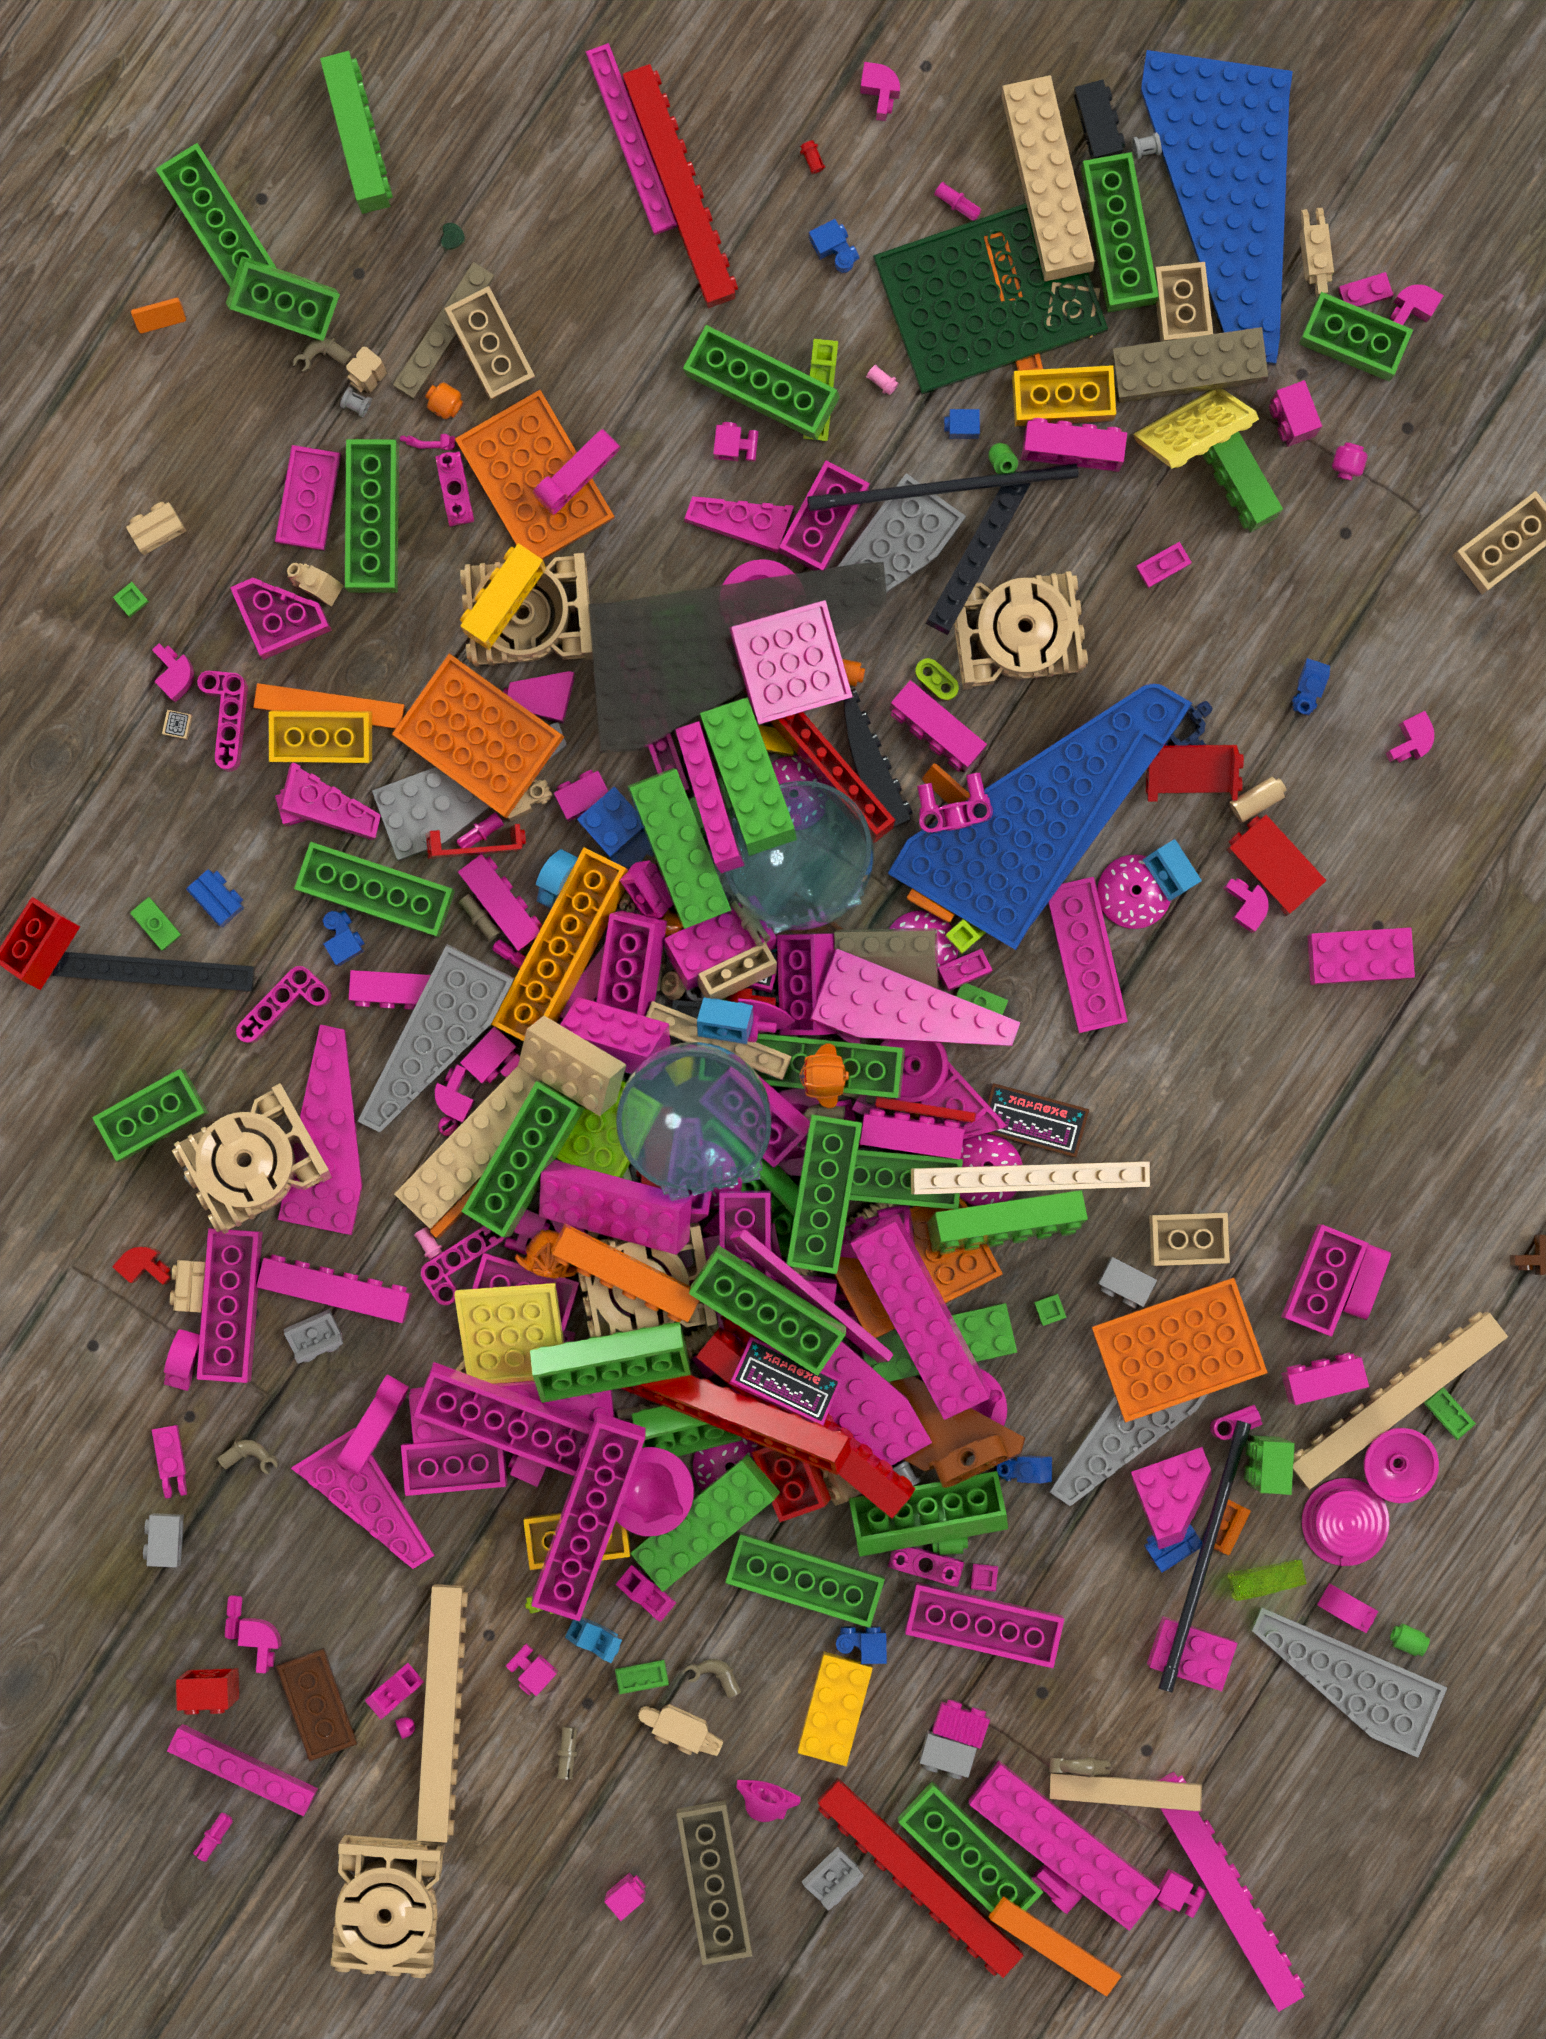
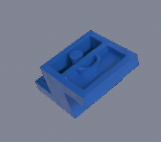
M615 786L577 819L613 862L628 870L636 862H641L646 854L651 857L654 856L637 811Z

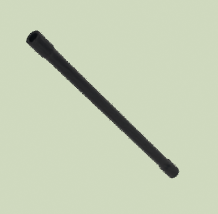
M1074 463L1058 465L1052 468L834 495L808 496L807 503L810 512L840 506L1008 485L1078 478L1079 472L1077 464Z
M1237 1420L1231 1447L1167 1664L1163 1669L1158 1686L1159 1689L1173 1693L1177 1680L1180 1661L1241 1454L1252 1425Z

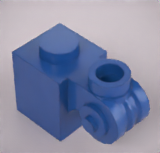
M836 219L809 232V240L820 260L831 254L836 255L835 268L841 273L849 272L853 268L854 262L860 259L854 246L849 247L846 242L848 234L843 224L838 225Z
M1306 658L1298 679L1297 690L1300 693L1292 699L1293 711H1299L1309 716L1316 709V698L1322 697L1330 676L1329 665Z
M345 910L339 913L336 911L328 912L323 918L324 926L331 931H336V935L323 944L335 965L339 967L363 953L364 950L361 946L365 943L358 931L353 933L350 929L349 924L352 921Z
M1028 1455L1017 1457V1460L1011 1458L997 1465L998 1477L1005 1479V1481L1017 1478V1482L1022 1483L1052 1482V1456Z
M852 1626L841 1627V1632L836 1638V1647L841 1653H850L853 1647L857 1646L861 1650V1664H887L886 1630H881L880 1626L866 1627V1631H856V1627Z

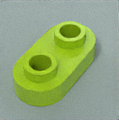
M926 658L917 664L915 670L916 677L929 691L942 701H950L955 698L959 690L958 682L939 663L933 659ZM925 668H930L932 670V675L925 676L923 674V670ZM949 685L951 690L948 693H944L941 687Z

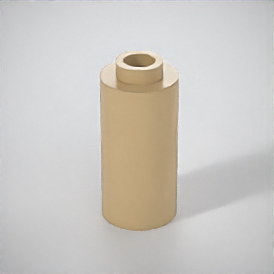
M1270 777L1238 796L1237 801H1230L1229 804L1237 819L1243 823L1285 798L1284 792L1286 787L1281 779Z

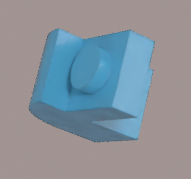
M560 849L546 861L536 881V885L539 886L537 902L552 909L578 857Z
M581 1617L580 1621L573 1619L565 1636L574 1645L592 1651L601 1659L612 1663L615 1655L618 1653L622 1639L617 1637L618 1634L584 1617Z

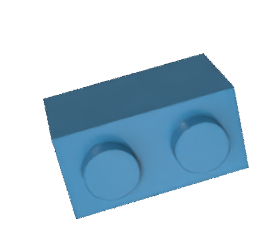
M1175 839L1143 859V862L1168 901L1173 900L1202 881Z
M704 997L697 1019L698 1036L747 1044L753 1024V1005Z

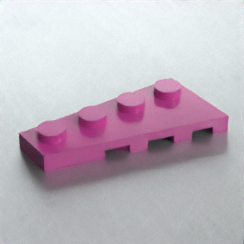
M692 496L684 522L778 553L794 506H774L770 503L752 504L748 503V501L730 502L724 499Z

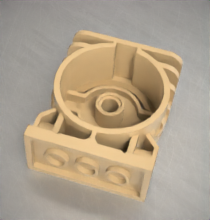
M576 553L574 556L555 557L537 582V586L550 596L555 607L554 625L549 634L541 640V645L537 646L536 639L540 638L548 629L551 621V609L546 597L540 591L533 588L518 609H528L530 611L529 616L522 620L516 617V612L502 632L507 638L514 641L515 650L510 649V644L500 636L490 650H487L470 638V644H466V654L469 663L473 662L475 667H480V665L488 664L489 666H494L500 663L507 665L513 662H533L545 658L552 652H555L563 660L582 658L584 660H594L587 562L584 553ZM495 562V564L490 565L480 563L477 566L467 564L465 565V570H460L461 584L467 593L462 595L463 609L465 611L468 608L472 610L477 603L475 597L482 588L486 589L491 583L489 578L492 572L497 567L501 568L504 563ZM576 584L577 598L574 602H568L562 585ZM571 614L579 615V632H568Z
M1067 571L1064 574L1057 575L1052 573L1049 576L1036 575L1033 578H1017L1007 581L993 590H990L983 583H976L954 624L963 690L973 689L976 686L992 685L1000 674L1014 679H1031L1044 676L1052 677L1053 675L1060 674L1067 675V673L1075 672L1076 674L1082 673L1083 669L1086 668V664H1088L1087 650L1082 649L1081 645L1085 635L1083 624L1079 625L1078 623L1079 615H1081L1080 600H1075L1076 590H1078L1076 575L1072 576L1071 571ZM1032 592L1036 593L1037 597L1050 605L1057 619V635L1052 645L1045 651L1046 662L1043 664L1040 650L1048 644L1052 636L1053 619L1048 608L1041 602L1033 599ZM982 593H983L985 596H987V598L982 599ZM1008 593L1010 594L1011 602L1003 608L998 617L997 634L1001 643L1009 651L1018 654L1019 666H1015L1013 655L1006 652L999 645L993 631L995 613L1000 605L1005 602V595ZM981 610L977 619L976 629H970L967 623L966 612ZM1022 621H1027L1030 623L1032 630L1024 633L1020 631L1018 624ZM970 641L977 642L983 659H971ZM992 668H993L995 671H997V672L994 674V676H993V674H992Z
M281 1083L272 1087L270 1092L255 1099L251 1112H238L226 1115L215 1121L211 1126L201 1128L202 1131L194 1135L190 1134L187 1136V1139L180 1143L177 1141L174 1143L176 1148L172 1150L180 1166L186 1165L188 1170L184 1174L193 1189L198 1187L200 1192L196 1193V1196L205 1211L210 1209L212 1214L208 1215V1218L217 1233L222 1231L226 1234L233 1227H239L244 1221L253 1219L255 1215L271 1209L282 1201L291 1187L306 1190L321 1181L325 1182L332 1178ZM284 1115L287 1116L293 1127L292 1131L286 1135L274 1122ZM238 1126H245L246 1129L259 1131L266 1135L274 1144L277 1152V1167L273 1175L277 1187L274 1190L268 1181L274 1165V1157L270 1146L262 1137L254 1133L241 1132ZM218 1138L222 1142L216 1154V1167L219 1175L229 1186L240 1190H248L254 1201L248 1202L244 1193L231 1191L216 1179L212 1169V1155L217 1145L215 1141ZM296 1143L302 1144L309 1156L296 1163L295 1154L292 1149V1145ZM242 1156H250L252 1158L251 1164L248 1167L238 1165L239 1159ZM297 1176L300 1182L294 1181V1178Z
M690 1223L689 1242L681 1249V1251L691 1249L693 1264L690 1267L685 1268L678 1254L675 1255L651 1248L652 1256L662 1261L668 1267L672 1277L689 1285L690 1280L696 1279L706 1264L699 1223ZM610 1236L607 1237L608 1239L600 1240L619 1251L623 1250V1253L666 1274L659 1263L647 1258L645 1246ZM578 1273L582 1292H587V1296L583 1297L586 1315L591 1316L592 1319L587 1321L590 1337L608 1336L617 1332L624 1333L644 1327L650 1328L675 1322L666 1316L668 1312L662 1310V1313L657 1315V1311L644 1305V1300L638 1297L635 1300L630 1299L622 1294V1289L614 1286L612 1291L619 1306L625 1311L635 1314L636 1321H631L629 1316L621 1313L613 1305L608 1287L599 1282L600 1278L592 1274L590 1277ZM699 1301L688 1322L681 1320L680 1323L685 1327L707 1324V1326L717 1324L715 1310Z
M345 1835L342 1838L338 1848V1873L346 1882L338 1896L335 1911L333 1951L330 1965L335 1967V1971L349 1972L350 1969H360V1972L363 1974H375L376 1971H386V1975L389 1976L411 1973V1977L425 1978L426 1974L432 1972L434 1968L438 1905L433 1885L439 1881L442 1874L445 1843ZM365 1856L384 1858L364 1866ZM397 1859H417V1867ZM349 1871H355L354 1876ZM377 1883H392L405 1889L411 1895L414 1902L425 1903L426 1906L413 1905L410 1898L404 1891L390 1885H381L372 1888L362 1897L360 1901L347 1899L348 1897H358L363 1890H365L371 1885ZM388 1909L392 1914V1918L383 1920L379 1915V1910ZM351 1926H358L365 1938L377 1944L396 1943L405 1937L409 1930L425 1932L422 1935L412 1934L404 1943L396 1947L377 1948L366 1943Z

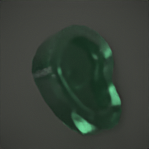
M446 223L443 226L442 246L445 249L451 250L462 245L465 241L462 229L454 223Z

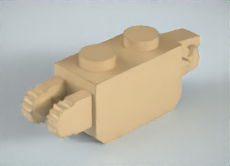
M1316 208L1317 225L1311 226L1308 210L1305 209L1301 210L1302 230L1300 232L1304 277L1306 281H1309V284H1314L1316 297H1319L1321 292L1328 294L1327 282H1332V275L1334 273L1328 224H1325L1323 208Z
M671 1704L663 1706L661 1711L653 1707H647V1705L639 1710L638 1719L653 1728L652 1733L656 1735V1740L664 1744H669V1741L679 1745L678 1750L689 1755L692 1752L698 1754L699 1751L715 1756L719 1754L723 1740L708 1731L706 1720Z

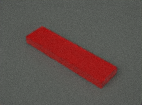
M876 1097L875 1106L878 1108L971 1123L975 1122L976 1113Z

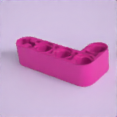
M604 429L600 430L552 478L548 476L537 485L533 491L535 498L552 515L556 514L618 453L621 446Z
M205 671L198 677L199 688L206 695L221 697L215 762L224 771L233 772L237 770L241 762L248 684L243 677L236 673ZM209 678L216 679V685L212 689L205 688V681ZM234 680H240V689L235 692L230 691V683ZM233 704L238 705V713L234 716H228V707ZM229 729H235V738L231 741H226L224 738L225 732ZM223 745L235 747V749L229 748V755L233 758V761H229L228 765L222 761L223 758L228 756V750Z
M296 966L238 1024L236 1028L237 1037L243 1042L255 1043L301 996L311 1004L323 1007L330 1002L331 991L309 969L303 966ZM304 971L307 974V980L304 984L298 985L295 982V976L298 972ZM322 988L325 992V997L322 1001L316 1002L313 999V992L316 989ZM283 989H287L290 997L288 1001L281 1003L278 1000V993ZM269 1007L272 1010V1017L264 1021L260 1013L263 1008ZM253 1018L260 1024H263L262 1028L256 1025L252 1029L254 1034L252 1037L244 1036L246 1034L245 1027L252 1028L256 1024V1022L252 1021Z
M483 1226L427 1262L421 1269V1277L436 1301L442 1305L454 1303V1294L458 1288L450 1275L494 1248L507 1237H491L488 1239L491 1245L488 1246L486 1239L480 1233L484 1231V1235L487 1236L492 1233V1230ZM474 1238L479 1239L482 1244L481 1250L477 1253L469 1249V1242ZM451 1252H456L461 1257V1261L457 1266H452L448 1262V1256ZM432 1265L436 1266L440 1271L439 1277L435 1280L427 1276V1269ZM443 1287L452 1289L453 1297L451 1300L445 1301L441 1298L440 1291Z
M388 1374L385 1376L376 1392L375 1398L341 1452L336 1464L357 1476L360 1474L403 1403L409 1386Z

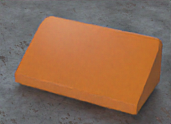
M179 298L136 308L131 311L140 333H146L186 321L183 304Z
M935 763L922 778L925 784L932 783L933 791L948 804L964 802L970 798L969 792Z
M913 888L907 896V900L948 923L951 922L955 913Z
M1228 1499L1214 1549L1230 1555L1251 1512L1249 1509Z

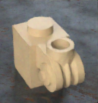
M292 563L287 569V578L290 579L293 586L300 587L313 598L331 607L344 586L328 573L307 564Z
M535 780L532 782L508 816L511 822L533 812L531 807L533 804L542 803L543 805L550 800L553 794L549 791L550 788L547 786L546 780Z

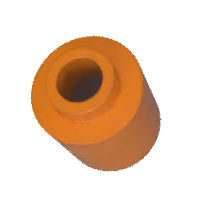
M842 659L849 686L857 687L858 682L863 683L865 668H861L862 663Z

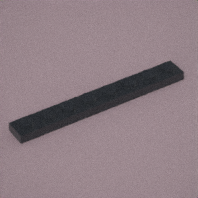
M1031 483L1001 486L926 622L927 625L946 635L950 633Z
M64 952L53 970V976L253 992L255 967Z

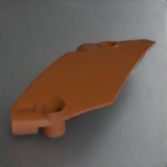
M912 1376L890 1382L894 1388L907 1397L932 1441L931 1444L903 1460L925 1472L935 1468L943 1488L959 1484L1021 1454L1025 1437L972 1408L944 1420L925 1383L918 1378ZM974 1455L973 1464L967 1466L966 1461L968 1457Z

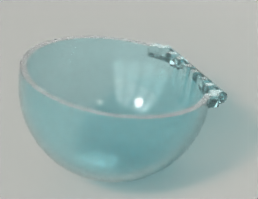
M793 781L779 784L795 828L797 838L795 841L749 856L736 818L734 817L732 820L745 866L724 872L726 880L733 894L743 907L752 915L765 922L768 928L773 927L775 934L785 930H808L825 926L842 917L852 907L862 904L860 897L864 895V891L870 881L874 863V845L871 831L862 811L856 803L846 794L832 786L813 781Z
M680 1043L655 1052L645 1059L631 1074L624 1086L618 1104L617 1133L621 1147L631 1164L648 1180L661 1186L663 1194H669L671 1201L689 1197L688 1189L692 1190L693 1195L714 1191L716 1187L722 1189L738 1185L739 1177H741L742 1183L760 1179L759 1171L763 1168L761 1159L766 1152L771 1135V1105L759 1076L741 1057L730 1050L709 1043Z

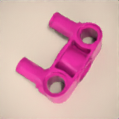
M447 452L440 456H435L449 526L474 522L460 452ZM453 483L461 485V492L457 495H451L448 492L449 486Z
M980 773L966 775L970 794L968 802L948 804L940 808L935 802L932 783L917 786L921 808H919V824L921 828L926 832L936 833L961 829L988 821L992 817L993 808L990 798L984 792ZM979 804H984L987 808V813L983 818H978L974 813L975 807ZM934 814L938 818V824L935 828L930 829L926 825V818Z
M916 1547L893 1550L888 1563L889 1568L958 1587L964 1562ZM922 1558H929L933 1562V1568L929 1571H924L920 1568L919 1561Z

